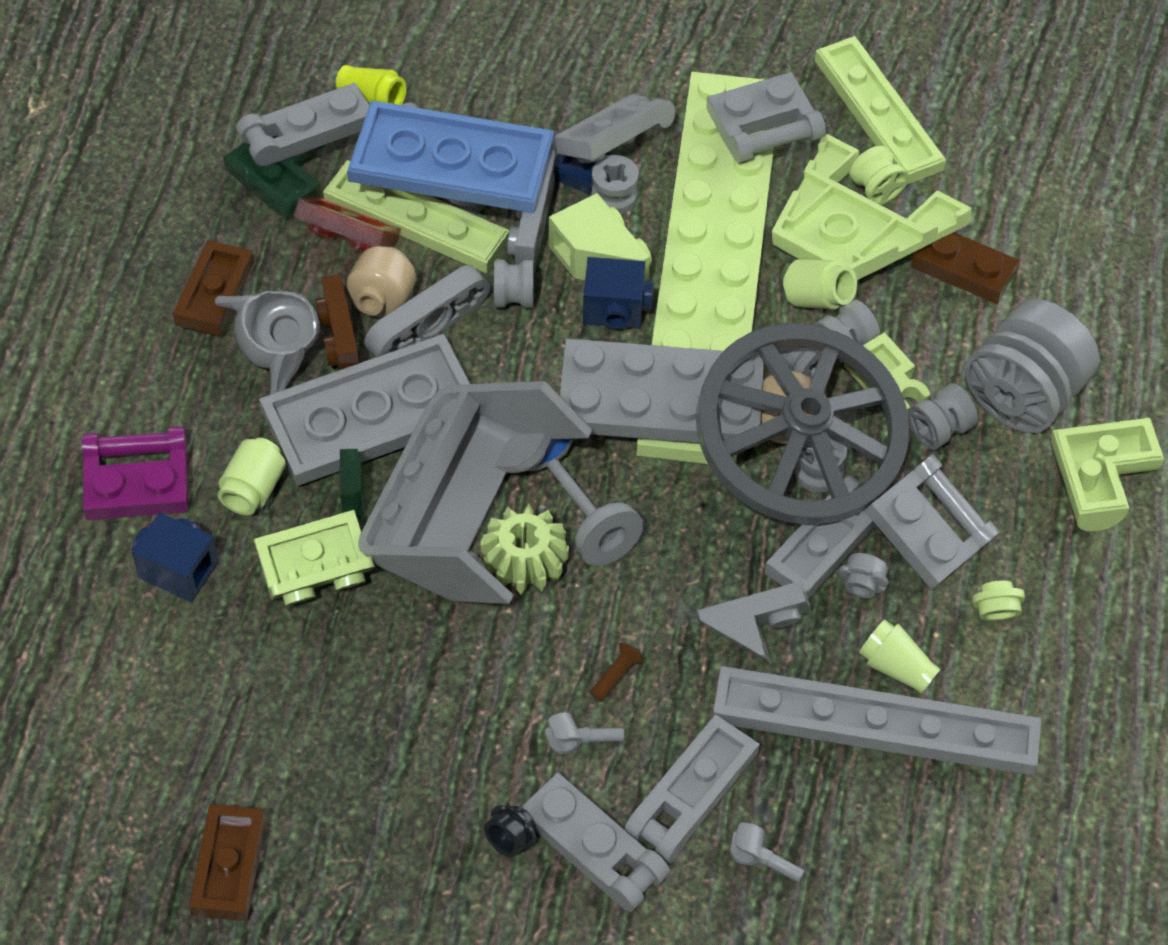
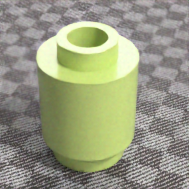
M798 259L789 266L784 276L783 287L787 299L793 306L838 309L850 303L855 297L857 278L853 269L845 266L841 261Z
M264 438L246 439L240 443L219 480L220 490L218 492V499L225 507L235 513L248 516L254 514L256 509L262 508L265 505L286 467L285 459L281 455L279 447Z

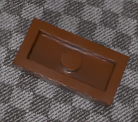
M953 232L917 250L913 255L911 268L998 305L1017 271L1019 259Z
M207 240L173 312L175 325L221 336L233 310L216 306L215 298L218 296H240L254 265L253 251Z
M341 274L322 277L324 297L315 298L320 326H329L331 336L323 337L328 366L337 365L338 371L359 364Z
M209 804L189 903L191 916L237 921L248 920L266 823L264 809Z

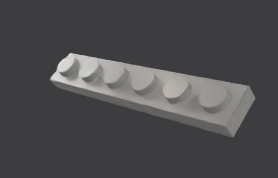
M721 666L713 717L716 714L736 727L1033 776L1037 768L1041 718L725 666Z

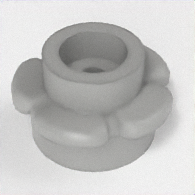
M851 554L846 566L839 568V577L845 579V589L849 593L861 598H872L875 596V593L884 592L889 583L886 578L889 569L887 564L869 554Z

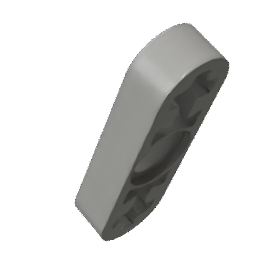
M471 265L458 268L377 321L365 337V347L375 357H379L434 337L475 310L487 297L490 283Z

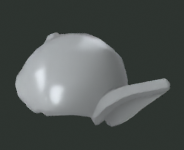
M264 291L246 296H218L215 298L216 306L238 312L234 322V333L240 350L255 366L270 368V395L285 390L291 378L298 370L304 353L314 345L320 334V321L311 303L305 296L288 291Z

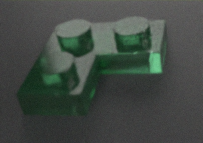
M244 142L223 157L226 171L284 220L288 221L322 196L321 184L303 170L299 164L325 145L271 165L259 166L255 163L249 152L250 144Z

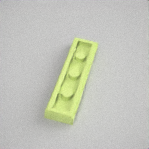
M855 36L816 50V64L875 146L882 145L887 147L893 155V163L903 166L909 175L907 185L944 171L946 159Z
M349 160L345 162L323 191L325 203L466 265H471L485 273H488L494 264V260L498 259L508 245L510 230L432 196L348 182L347 170L350 164Z

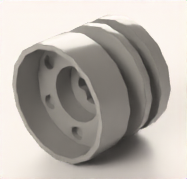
M1041 299L1024 300L997 326L996 332L988 337L981 344V347L967 359L964 372L972 394L992 417L1010 428L1025 433L1041 432L1049 427L1057 418L1058 413L1068 406L1070 398L1078 394L1096 374L1100 363L1098 346L1089 330L1072 313L1055 303Z

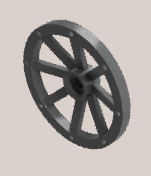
M801 323L771 325L757 329L737 339L713 363L698 397L696 409L697 435L704 457L712 472L722 485L741 502L766 516L781 521L797 524H825L843 520L860 513L881 497L889 488L903 464L908 449L909 418L907 407L892 374L863 345L844 334L821 326ZM802 347L822 352L809 388L801 386L776 348ZM759 354L787 397L725 380L742 362ZM836 358L856 370L872 387L827 398L824 394ZM718 398L775 412L779 416L723 441L717 420ZM881 404L887 423V446L833 415ZM802 410H808L812 412L814 416L807 415ZM783 434L788 442L770 487L766 489L747 476L731 457ZM827 434L881 464L875 475L853 492H848ZM803 446H812L832 499L808 501L783 496Z

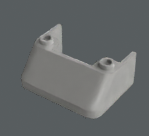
M545 381L450 385L441 389L428 402L359 537V550L366 557L371 556L373 563L450 601L509 604L513 594L486 570L485 563L473 552H468L475 535L506 473L523 472L539 465L545 456V451L551 439L589 438L592 429Z

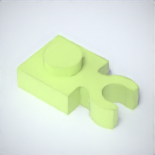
M885 332L863 345L892 374L904 398L910 397L917 402L923 399L929 400L930 392L926 385L918 380L910 379L913 376L915 365ZM844 362V367L864 389L872 388L856 370ZM905 401V404H906V407H907V412H908L910 406H909V404Z

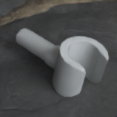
M566 712L551 716L548 719L549 728L545 729V734L551 748L558 754L570 753L577 749L581 743L618 742L624 740L623 728L589 729V727L577 729L572 715Z
M740 823L738 825L737 831L733 833L730 847L731 856L734 861L743 865H754L759 862L799 882L804 870L774 854L773 851L763 848L765 831L761 827L751 823Z

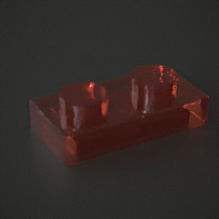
M320 197L299 199L294 213L295 218L309 223L307 229L311 232L326 237H335L336 233L351 239L349 244L351 247L364 252L375 246H396L401 230L399 227Z

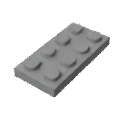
M441 334L262 397L259 401L261 411L277 446L281 450L295 485L299 486L406 447L431 398L447 386L470 383L446 336Z
M566 339L560 397L592 429L591 434L699 443L696 426L698 397L711 366L723 351ZM759 354L748 358L737 366L725 381L762 390L764 361ZM718 398L717 420L723 441L760 424V408Z

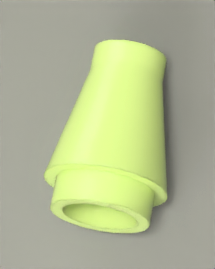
M885 619L859 651L862 656L869 660L866 664L867 666L914 688L920 694L924 692L941 670L930 661L899 623L894 627Z

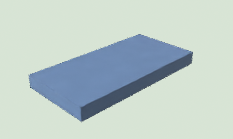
M371 100L347 170L348 182L534 213L554 144V131Z

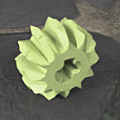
M529 503L522 514H516L507 506L503 513L504 520L491 518L490 523L487 525L488 534L483 535L481 539V553L484 555L483 561L486 570L490 574H496V579L504 587L512 582L516 583V589L520 595L526 589V584H533L542 592L546 586V578L559 580V576L562 574V564L568 560L569 546L566 545L565 541L566 531L562 523L553 524V516L549 510L536 516L533 515V509Z

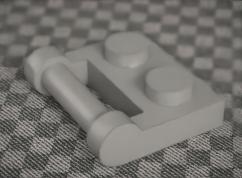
M792 72L707 97L706 109L737 163L752 159L753 154L803 138L813 141L826 135V127L822 115L819 111H814Z
M934 454L929 456L864 510L930 589H933L1000 533L991 521L985 523L940 470L943 465ZM923 482L970 535L966 541L963 542L917 489Z

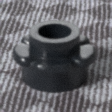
M497 805L492 809V817L485 823L484 832L487 840L495 850L504 856L514 857L520 851L526 852L534 845L536 840L534 832L535 823L526 810L519 806H509L506 808L504 805Z

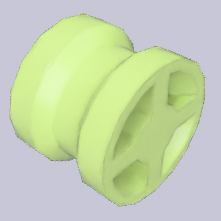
M882 145L874 146L862 153L852 164L849 173L856 185L865 187L866 197L879 205L885 204L898 196L907 185L909 179L907 171L903 166L893 163L892 153L887 147Z

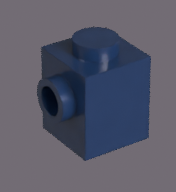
M587 257L583 295V325L607 326L612 329H640L642 310H652L654 281H644L646 261Z
M161 512L158 513L149 528L144 527L139 531L132 545V555L139 579L191 603L219 564L212 535L203 532L198 525L188 519L178 518L176 520Z

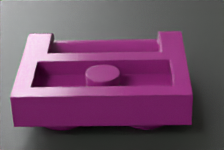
M185 426L169 427L168 432L113 437H100L99 433L82 434L83 511L86 521L158 515L159 512L163 514L189 512L188 457ZM170 452V460L102 465V457Z

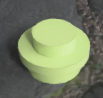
M1011 581L985 583L981 586L982 592L972 596L973 607L979 609L980 619L987 621L1005 620L1021 615V603L1025 601L1024 590L1013 588Z

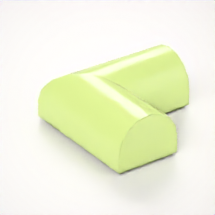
M1150 418L1053 430L1051 435V444L1077 526L1081 530L1088 532L1111 528L1126 517L1129 505L1119 475L1159 470L1164 461Z

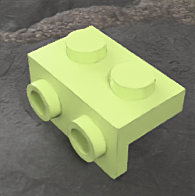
M355 510L254 539V545L271 601L283 598L285 605L288 606L316 597L313 589L316 587L334 583L335 589L338 591L366 582L364 573L370 572L374 568V563L371 556L366 557L359 550L358 541L361 530Z

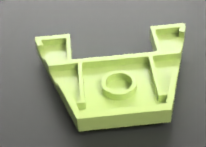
M826 133L825 137L821 138L818 144V153L815 159L810 160L804 170V179L797 191L793 190L772 230V242L774 246L798 259L841 261L845 266L853 269L857 280L967 226L972 222V208L937 190L908 218L900 216L838 183L850 173L852 164L859 157V150Z

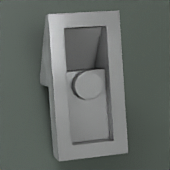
M798 581L700 609L698 614L700 621L708 630L760 660L771 664L761 625L769 623L770 628H782L793 625L801 620L800 614L811 611L806 590L801 582Z

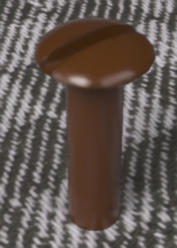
M619 643V657L589 692L595 700L602 702L632 665L644 663L640 652L630 644Z

